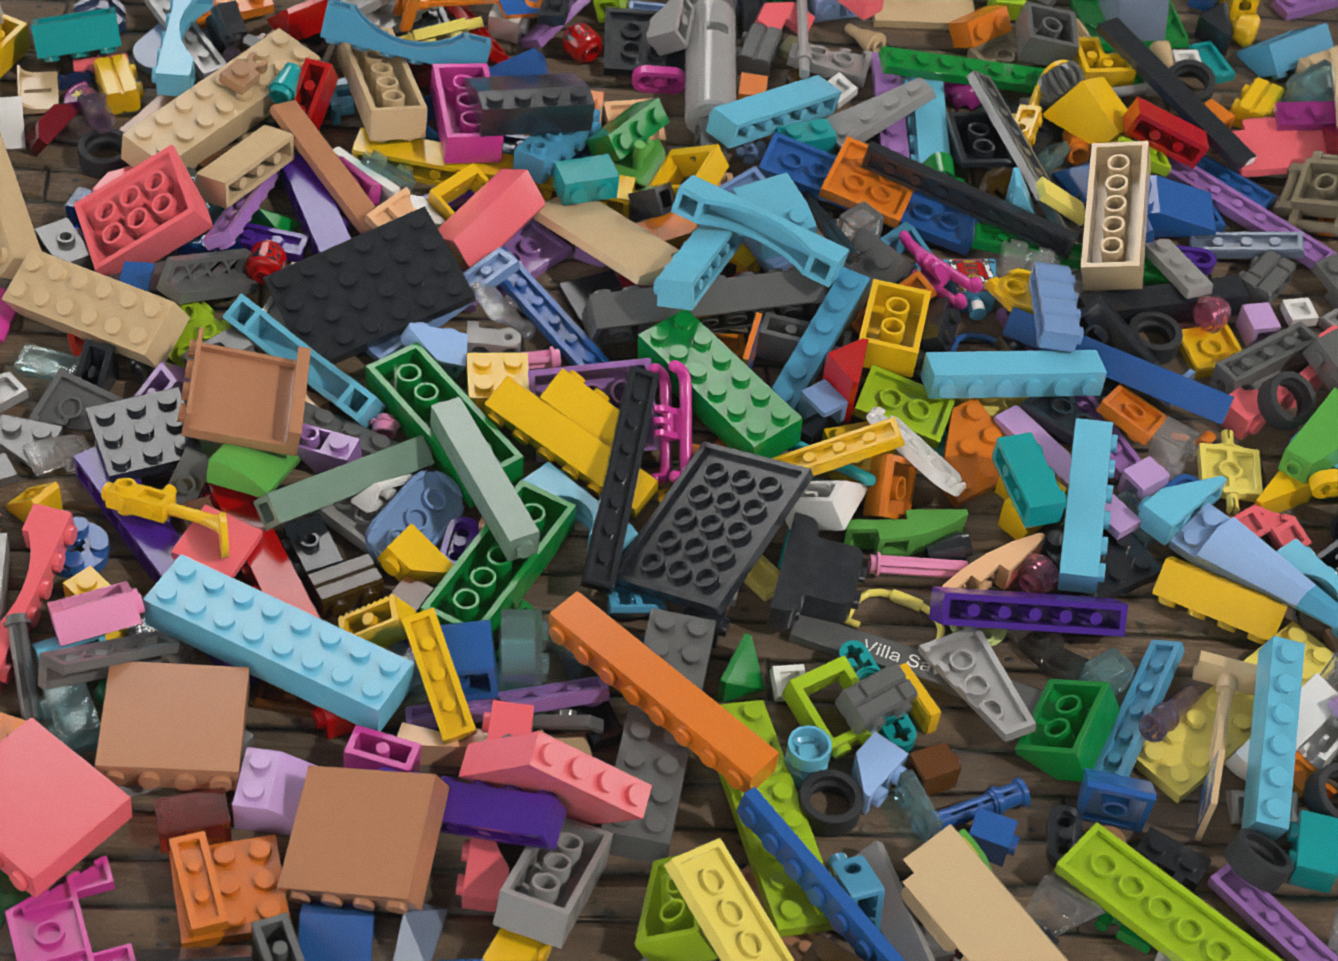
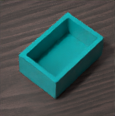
M115 7L32 19L31 29L37 58H44L45 62L61 60V56L66 54H72L73 58L85 57L89 55V51L99 49L101 54L117 51L116 47L122 46Z

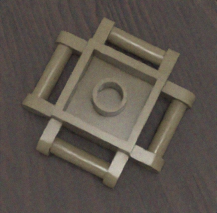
M1314 151L1312 157L1306 158L1304 164H1290L1287 171V182L1280 200L1275 203L1273 212L1282 217L1290 214L1288 223L1301 231L1333 234L1334 237H1338V155L1325 154L1324 151ZM1302 216L1333 218L1335 222L1329 223L1301 219Z

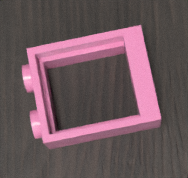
M127 581L47 603L60 646L142 624L139 614L145 613L141 594L138 593L137 588L131 589Z

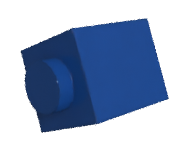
M980 807L978 808L969 834L982 849L988 862L1003 867L1006 855L1014 856L1020 836L1014 835L1018 821Z

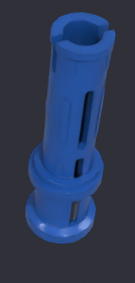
M1017 777L1005 786L999 788L991 786L984 791V795L929 813L928 822L934 834H938L950 824L956 827L973 821L979 807L999 815H1004L1006 810L1017 806L1027 807L1031 802L1030 793L1025 782L1020 777Z

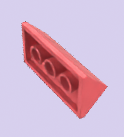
M501 169L443 223L438 230L459 267L466 271L497 248H502L545 206L546 202L528 170Z

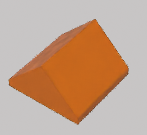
M878 454L872 456L869 473L875 475L876 483L873 486H867L868 490L866 492L863 515L885 519H903L905 510H911L917 468L905 457L898 455Z

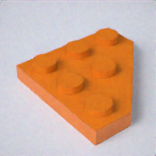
M977 398L954 407L948 419L949 427L942 458L961 475L962 481L966 483V488L959 496H953L942 490L954 508L996 488L999 478L992 455L997 438L1005 437V434Z

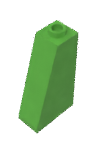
M1337 388L1332 390L1287 446L1278 466L1279 470L1304 484L1308 482L1309 477L1314 473L1328 470L1338 464Z

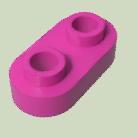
M642 65L634 69L632 85L634 89L642 93L675 95L685 89V73L676 67Z

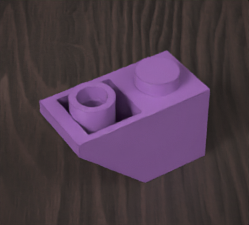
M303 423L296 455L315 473L320 474L362 458L361 442L359 438Z

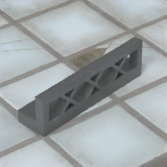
M246 248L167 257L156 290L175 303L183 304L239 296L241 293L243 295L255 294L259 283L244 273L245 263L251 252ZM218 262H220V264L211 272L210 270H211ZM236 262L235 268L230 270L229 267ZM200 264L201 266L193 274H191V271L194 270ZM176 266H180L181 269L173 276Z
M153 631L39 653L38 686L48 690L108 678L109 666L131 661L162 663V655L179 652V642Z

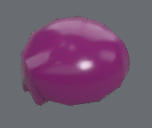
M943 82L945 101L951 103L955 109L966 105L970 110H974L981 105L971 85Z

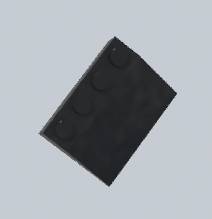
M575 73L465 78L464 80L480 137L592 130L595 102L590 87Z

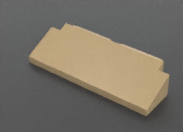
M559 197L545 201V206L533 217L537 222L636 285L652 286L655 278L664 270L665 265L669 264L674 254L679 251L600 201L563 206Z
M948 825L903 859L914 874L903 881L905 887L901 890V899L944 950L949 952L956 949L960 950L964 955L960 961H1068L953 825Z

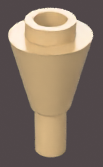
M848 23L845 26V32L853 36L863 50L879 53L881 47L886 45V37L883 33L860 29L852 23Z
M1156 41L1150 45L1149 49L1168 68L1174 64L1171 45L1168 41Z

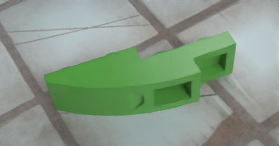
M950 508L905 510L903 519L850 520L845 530H843L841 542L859 549H874V555L876 551L880 552L881 555L888 556L914 555L925 552L924 545L931 544L957 530L960 533L963 532L968 511L967 509Z

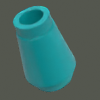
M292 62L286 63L269 85V97L273 102L279 104L295 99L301 72L297 64Z

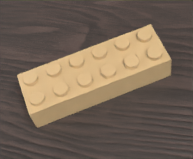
M392 27L380 28L395 36ZM343 42L341 45H337L338 63L347 80L349 90L369 140L386 142L394 139L412 141L416 138H426L427 106L406 59L400 56L387 58L380 55V51L369 49L367 52L354 49L353 45Z
M1148 141L1092 143L1081 258L1084 291L1142 289L1151 171Z
M30 248L2 297V300L21 316L67 334L76 335L82 340L89 338L115 346L118 354L156 368L161 361H167L190 319L171 300L34 248Z

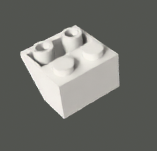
M810 481L785 519L789 529L791 530L794 514L797 512L813 517L817 522V530H845L868 490L867 485L850 481Z

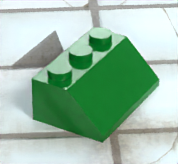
M1049 679L1031 715L1036 723V730L1020 737L1015 747L1016 753L1056 780L1082 782L1084 769L1094 768L1120 712L1110 682Z

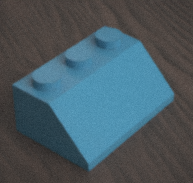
M1326 22L1291 30L1236 51V55L1260 78L1271 76L1272 80L1288 76V70H1291L1292 73L1295 72L1300 58L1303 59L1308 57V55L1311 56L1320 51L1323 52L1334 46Z

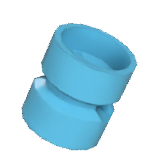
M806 725L798 727L792 731L788 739L785 764L790 771L795 786L801 788L802 782L810 774L819 770H827L832 742L829 735L816 726Z

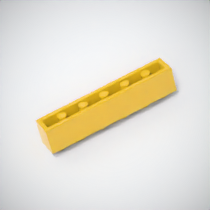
M506 376L484 404L488 419L499 428H502L504 425L513 432L511 435L519 443L525 446L529 443L538 449L536 453L549 463L555 461L563 467L561 470L572 480L576 481L579 478L588 485L586 488L593 495L600 498L610 447L515 380ZM642 469L639 470L630 515L634 518L638 517L658 490V481Z

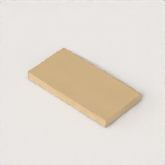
M884 0L882 11L873 15L872 19L875 28L949 30L948 22L975 10L973 0Z

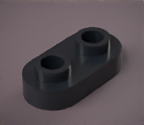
M1057 805L1053 807L1046 821V857L1054 867L1063 857L1059 853L1066 854L1083 837L1082 816L1072 806ZM1059 824L1065 825L1066 827L1061 828Z

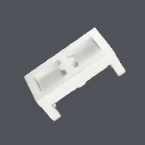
M1334 713L1297 749L1317 769L1331 764L1338 756V721Z

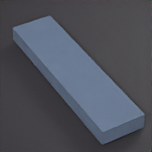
M1216 232V235L1189 236V247L1208 249L1216 256V259H1253L1255 256L1261 257L1269 249L1279 254L1281 258H1304L1305 252L1303 232Z

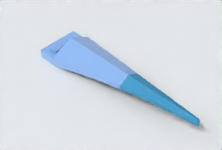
M1209 502L1170 540L1168 547L1191 564L1267 595L1338 630V603L1238 519L1228 517Z

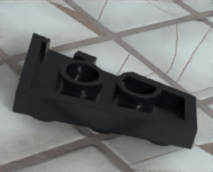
M1073 396L1029 397L1020 405V408L1036 423L1070 446H1073L1076 418L1095 420L1090 414L1083 413L1076 406L1078 401Z

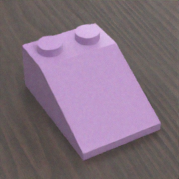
M247 747L233 801L234 828L291 835L308 767L316 765L282 751Z

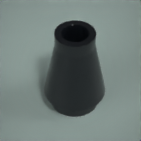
M957 530L931 544L924 545L926 558L966 561L967 557L973 555L971 539L966 531L960 533Z

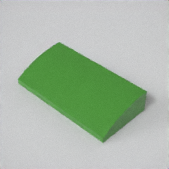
M224 443L209 458L206 482L262 497L274 491L302 459L297 455L291 456Z

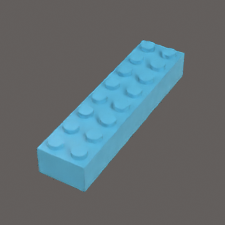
M180 554L143 599L146 625L234 667H249V674L362 727L381 732L413 687L414 662Z

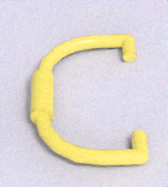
M881 588L866 590L862 592L859 602L860 604L861 601L869 597L881 596L890 598L889 601L917 612L921 610L929 615L930 607L923 603L924 600L893 589V591ZM851 609L848 620L843 624L859 629L861 622L852 619L855 610ZM935 622L937 628L936 639L944 637V625Z

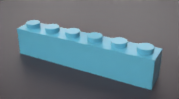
M819 75L713 107L709 114L706 132L730 149L772 135L776 131V127L817 120L834 114L842 91Z
M903 76L902 85L918 78ZM923 79L934 89L936 98L906 116L910 159L919 163H923L930 155L936 152H945L950 155L943 81Z
M699 224L696 230L692 231L688 240L684 241L681 249L674 254L670 263L665 265L662 273L655 278L653 291L657 295V306L692 311L743 243L745 235L719 227Z
M1061 350L926 352L920 377L929 399L1100 396L1107 371L1097 350H1075L1074 352Z
M1076 418L1058 590L1096 594L1098 582L1104 583L1106 564L1100 563V556L1107 555L1108 537H1102L1103 529L1109 530L1111 511H1105V503L1111 504L1113 485H1107L1108 478H1114L1116 460L1110 459V453H1116L1118 435L1112 434L1113 422Z
M1277 636L1269 639L1258 651L1241 828L1258 831L1272 841H1275L1289 830L1305 643Z

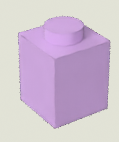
M1269 302L1242 305L1235 324L1246 348L1280 332L1281 325Z
M1149 456L1123 470L1117 491L1137 509L1140 502L1147 495L1152 497L1167 485L1171 475L1166 472L1163 466L1159 465Z

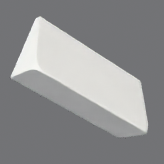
M407 474L374 483L352 498L351 503L366 513L383 509L413 475Z

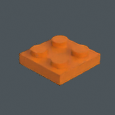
M1122 383L1096 409L1105 421L1113 422V425L1125 431L1131 440L1144 446L1169 419L1168 416Z

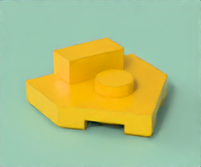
M1016 268L1008 271V274L1003 277H993L986 281L984 288L1010 313L1013 307H1016L1034 315L1031 304L1032 295L1029 290L1031 271Z

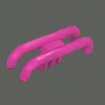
M904 230L899 233L900 242L915 256L922 275L935 288L936 297L939 299L949 297L954 307L958 310H963L967 306L966 296L963 293L954 295L943 286L951 279L971 293H980L982 291L983 283L979 277H967L919 246L907 231Z
M678 360L670 361L668 367L670 371L676 373L679 379L680 408L672 407L671 379L666 369L657 363L651 364L648 369L651 372L660 374L658 380L660 405H653V412L660 414V417L653 418V425L660 426V429L653 430V437L660 439V468L658 473L650 475L658 481V485H663L668 480L675 483L692 459V383L687 367ZM680 440V466L678 471H671L672 441Z

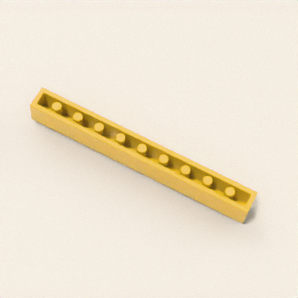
M361 127L352 148V156L382 176L435 186L472 164L444 163L441 143L438 141L416 138L412 141L403 139L388 140L386 142L370 141L365 128ZM502 153L501 162L474 164L490 180L501 169H513L514 155ZM619 175L617 198L598 201L628 218L631 210L628 194L635 190L636 177ZM552 176L542 185L535 182L545 201L559 197L552 184Z

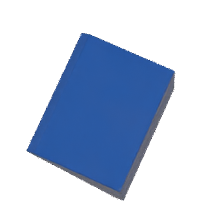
M1085 768L1076 810L1079 811L1082 820L1085 822H1098L1104 826H1113L1118 829L1141 833L1156 802V792L1153 783L1150 781Z
M311 901L310 904H303L300 911L298 943L304 960L371 961L376 906L374 911H365L355 908L353 904H343L342 908L328 907L323 905L321 901Z

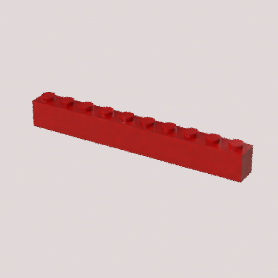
M206 482L207 493L203 494V497L209 496L215 509L226 512V514L262 530V539L238 571L242 581H248L251 587L320 618L274 529L265 530L253 501L258 499L257 496ZM302 699V701L304 702V704L310 703V702H308V701ZM310 703V706L314 707L311 710L314 725L317 729L322 728L327 740L353 732L356 724Z

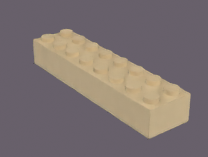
M278 28L122 135L121 159L135 167L172 144L189 173L200 162L220 151L271 115V106L277 103L270 99L268 87L286 63H295L302 69L306 57L320 61L321 57ZM256 52V63H261L267 59L269 60L268 69L264 74L260 75V81L247 92L240 95L219 81L220 73L234 61L239 59L245 63L248 54Z

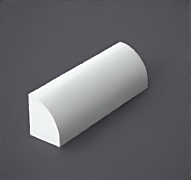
M1318 673L1301 687L1296 750L1333 714L1328 703L1333 698L1338 697V692ZM1250 738L1224 763L1229 770L1245 781Z

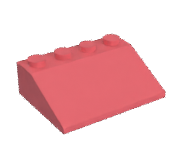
M172 144L74 203L94 268L98 273L105 276L120 273L124 261L154 263L214 227L204 200Z

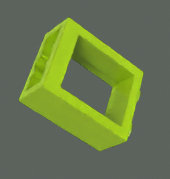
M845 655L790 680L781 693L800 726H816L829 735L832 742L830 757L833 756L835 760L851 752V747L859 743L863 746L874 734H870L868 730H865L857 735L850 730L833 738L808 695L836 682H839L843 690L860 681Z

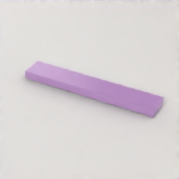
M1017 404L996 415L994 421L1006 436L1032 432L1037 444H1040L1043 448L1044 458L1048 466L1054 470L1055 479L1068 489L1072 455ZM1112 494L1111 504L1105 503V511H1111L1110 525L1107 531L1117 540L1140 527L1142 520L1114 494Z

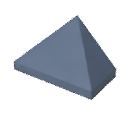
M423 903L422 911L408 909L407 913L403 914L393 961H432L448 909Z

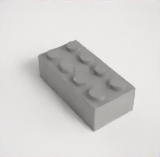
M565 817L555 850L526 846L500 889L493 925L561 949L606 867L613 833Z

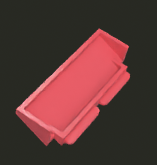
M1275 117L1242 120L1241 130L1232 131L1257 156L1254 163L1237 170L1239 175L1243 177L1287 174L1290 164H1304L1306 158H1311L1314 151H1324L1326 154L1322 130L1277 131Z

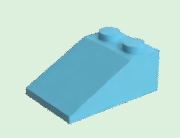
M787 172L733 188L734 195L817 234V225L810 208ZM753 239L761 261L780 256L772 248Z

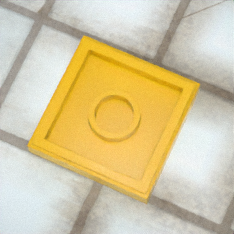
M1228 323L1182 329L1183 338L1179 350L1189 369L1196 372L1195 379L1212 376L1217 362L1242 351Z

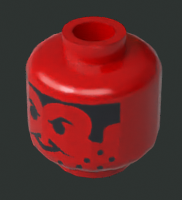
M578 23L569 26L565 30L562 41L563 49L577 62H591L601 53V37L587 24Z
M272 240L259 241L251 246V254L245 263L246 272L256 282L265 284L263 277L285 268L287 261L286 252L277 242Z

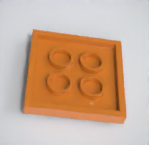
M847 136L818 196L897 229L914 191L862 168L861 165L868 144Z
M276 834L208 845L228 917L229 928L192 937L172 854L169 851L182 948L209 947L251 940L252 922L287 912L290 919L286 893L277 888L282 869Z

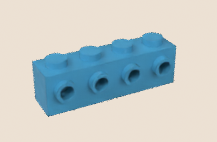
M594 110L591 131L531 134L515 148L513 169L528 170L533 181L542 185L551 176L553 177L555 162L572 159L573 156L585 148L587 145L585 140L601 129L602 125L599 123L601 111Z

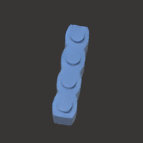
M1034 261L1029 277V290L1032 295L1031 304L1034 312L1037 346L1040 348L1074 352L1076 345L1082 343L1084 329L1079 326L1081 311L1076 307L1078 293L1074 292L1075 275H1071L1069 266Z

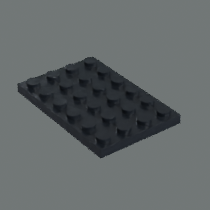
M425 206L263 277L264 283L289 331L333 365L368 350V348L375 347L391 338L402 335L409 323H428L476 301L472 288Z
M704 441L622 556L615 586L720 617L812 480L813 474L811 469Z

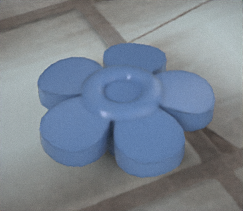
M760 140L755 144L754 141L742 144V147L736 148V156L743 158V162L747 165H753L755 160L761 162L765 154L766 144Z

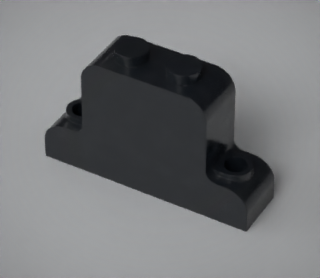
M795 512L771 605L767 628L780 631L788 630L794 625L795 621L799 620L800 615L838 624L846 622L851 609L858 610L862 591L856 590L857 585L863 586L867 567L861 566L863 560L862 551L852 545L820 538V531H817L816 520L808 515Z

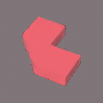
M795 2L765 3L754 22L766 25L767 28L771 26L782 29L783 25L798 34L797 4ZM807 11L809 32L815 16Z
M1252 505L1233 516L1259 538L1267 534L1277 550L1296 538L1304 546L1312 543L1295 516L1268 511L1266 508Z

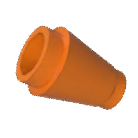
M1065 130L1062 134L1065 159L1074 165L1085 163L1090 156V145L1083 139Z

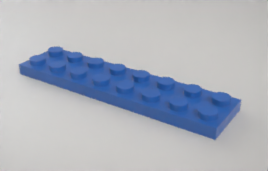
M774 132L758 168L765 178L787 172L800 192L808 191L817 199L872 219L818 196L837 157L836 155ZM914 191L899 225L906 221L915 227L923 240L967 256L972 243L975 222L979 223L980 220Z

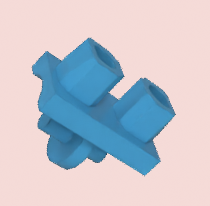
M346 78L338 80L327 108L333 126L341 125V116L355 114L352 95L349 96Z

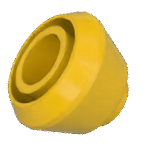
M1241 14L1239 19L1234 18L1231 24L1232 39L1242 48L1252 45L1260 27V17L1257 14Z

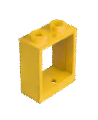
M719 144L671 149L648 186L671 182L676 197L684 177L695 175L717 186L729 165Z
M472 163L431 189L427 201L446 222L455 213L448 203L470 189L476 193L489 179Z

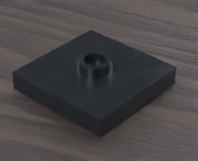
M613 270L559 284V292L581 330H584L581 314L590 295L602 289H609L611 292L622 291L623 286Z

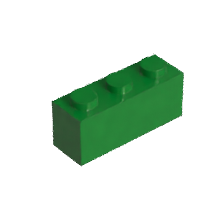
M659 98L634 103L585 141L593 156L609 154L612 162L619 161L634 150V143L636 141L642 140L645 142L670 123Z

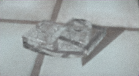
M84 435L56 436L22 445L23 453L36 476L63 466L66 472L75 470L74 455L91 448Z

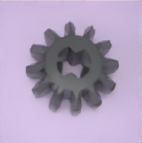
M1069 60L1043 74L1038 80L1039 89L1047 101L1054 102L1061 99L1078 83L1086 80L1083 75L1084 72L1076 61Z

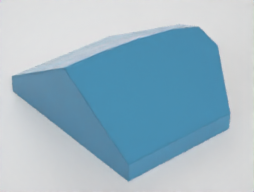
M615 586L611 595L606 593L607 615L612 619L649 617L651 608L668 611L666 604L661 599Z

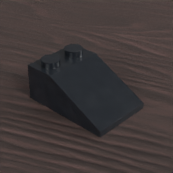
M947 112L950 155L959 166L1016 167L1015 161L987 112Z

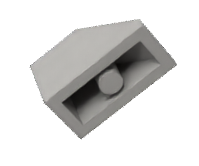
M669 0L651 18L646 35L647 41L650 46H653L659 56L688 48L695 8L689 0Z

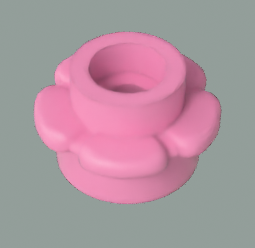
M387 413L378 414L376 418L371 419L369 422L372 431L390 439L396 437L400 427L399 421L393 415Z

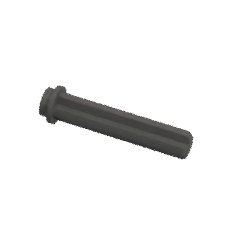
M26 613L9 614L6 616V622L3 623V627L8 628L21 719L27 721L32 717L37 721L41 719V711L28 631L31 619L27 618Z

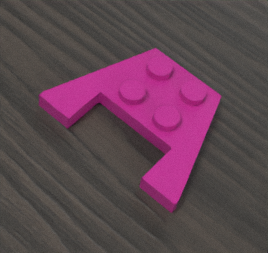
M107 855L95 860L94 866L81 873L77 870L68 875L66 882L52 890L46 889L37 898L31 896L5 911L17 961H136L131 943L92 953L78 899L115 889Z

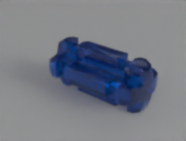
M85 70L86 73L83 74L82 71L66 73V76L59 74L58 84L60 90L64 91L65 87L70 89L73 85L83 81H87L88 86L91 87L93 85L91 72L89 70Z

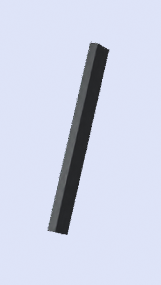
M1118 17L1098 24L1096 32L1186 122L1206 131L1208 145L1234 171L1254 163L1257 156Z
M871 141L867 147L861 165L862 168L1062 258L1068 259L1079 235L1078 233Z
M631 365L627 370L580 586L610 595L615 588L660 375Z

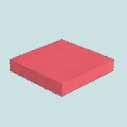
M206 504L201 509V511L215 515L221 512ZM226 514L229 558L222 559L219 534L206 526L192 522L172 549L171 558L176 560L182 554L234 578L262 539L263 533L262 530Z

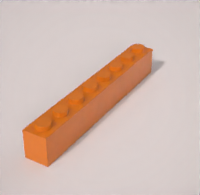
M576 591L549 613L548 634L556 644L567 648L574 654L578 662L589 666L605 684L612 685L621 692L627 702L634 706L637 705L648 714L654 724L665 728L681 746L688 747L697 754L704 765L714 768L724 776L731 787L740 789L743 793L753 787L757 789L775 772L779 756L777 750L580 592Z

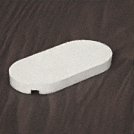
M873 407L866 416L870 425L889 419L883 415L886 411L881 407ZM895 416L905 446L896 448V450L939 488L953 496H959L966 488V483L962 481L961 475L904 422Z

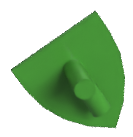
M647 139L645 142L638 140L634 143V150L621 160L614 161L613 164L619 175L636 177V184L648 187L666 159L665 150L660 139Z

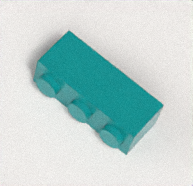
M1032 432L997 438L992 460L1024 527L1029 528L1060 522L1063 510L1067 506L1066 494L1063 490H1060L1055 480L1054 470L1048 466L1044 458L1043 448L1040 444H1037Z

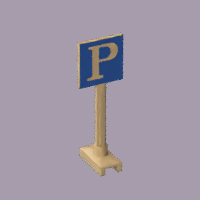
M1203 650L1200 652L1197 666L1193 669L1192 679L1215 685L1218 698L1208 754L1209 771L1202 784L1194 840L1201 841L1218 803L1232 697L1236 694V691L1254 696L1257 665Z

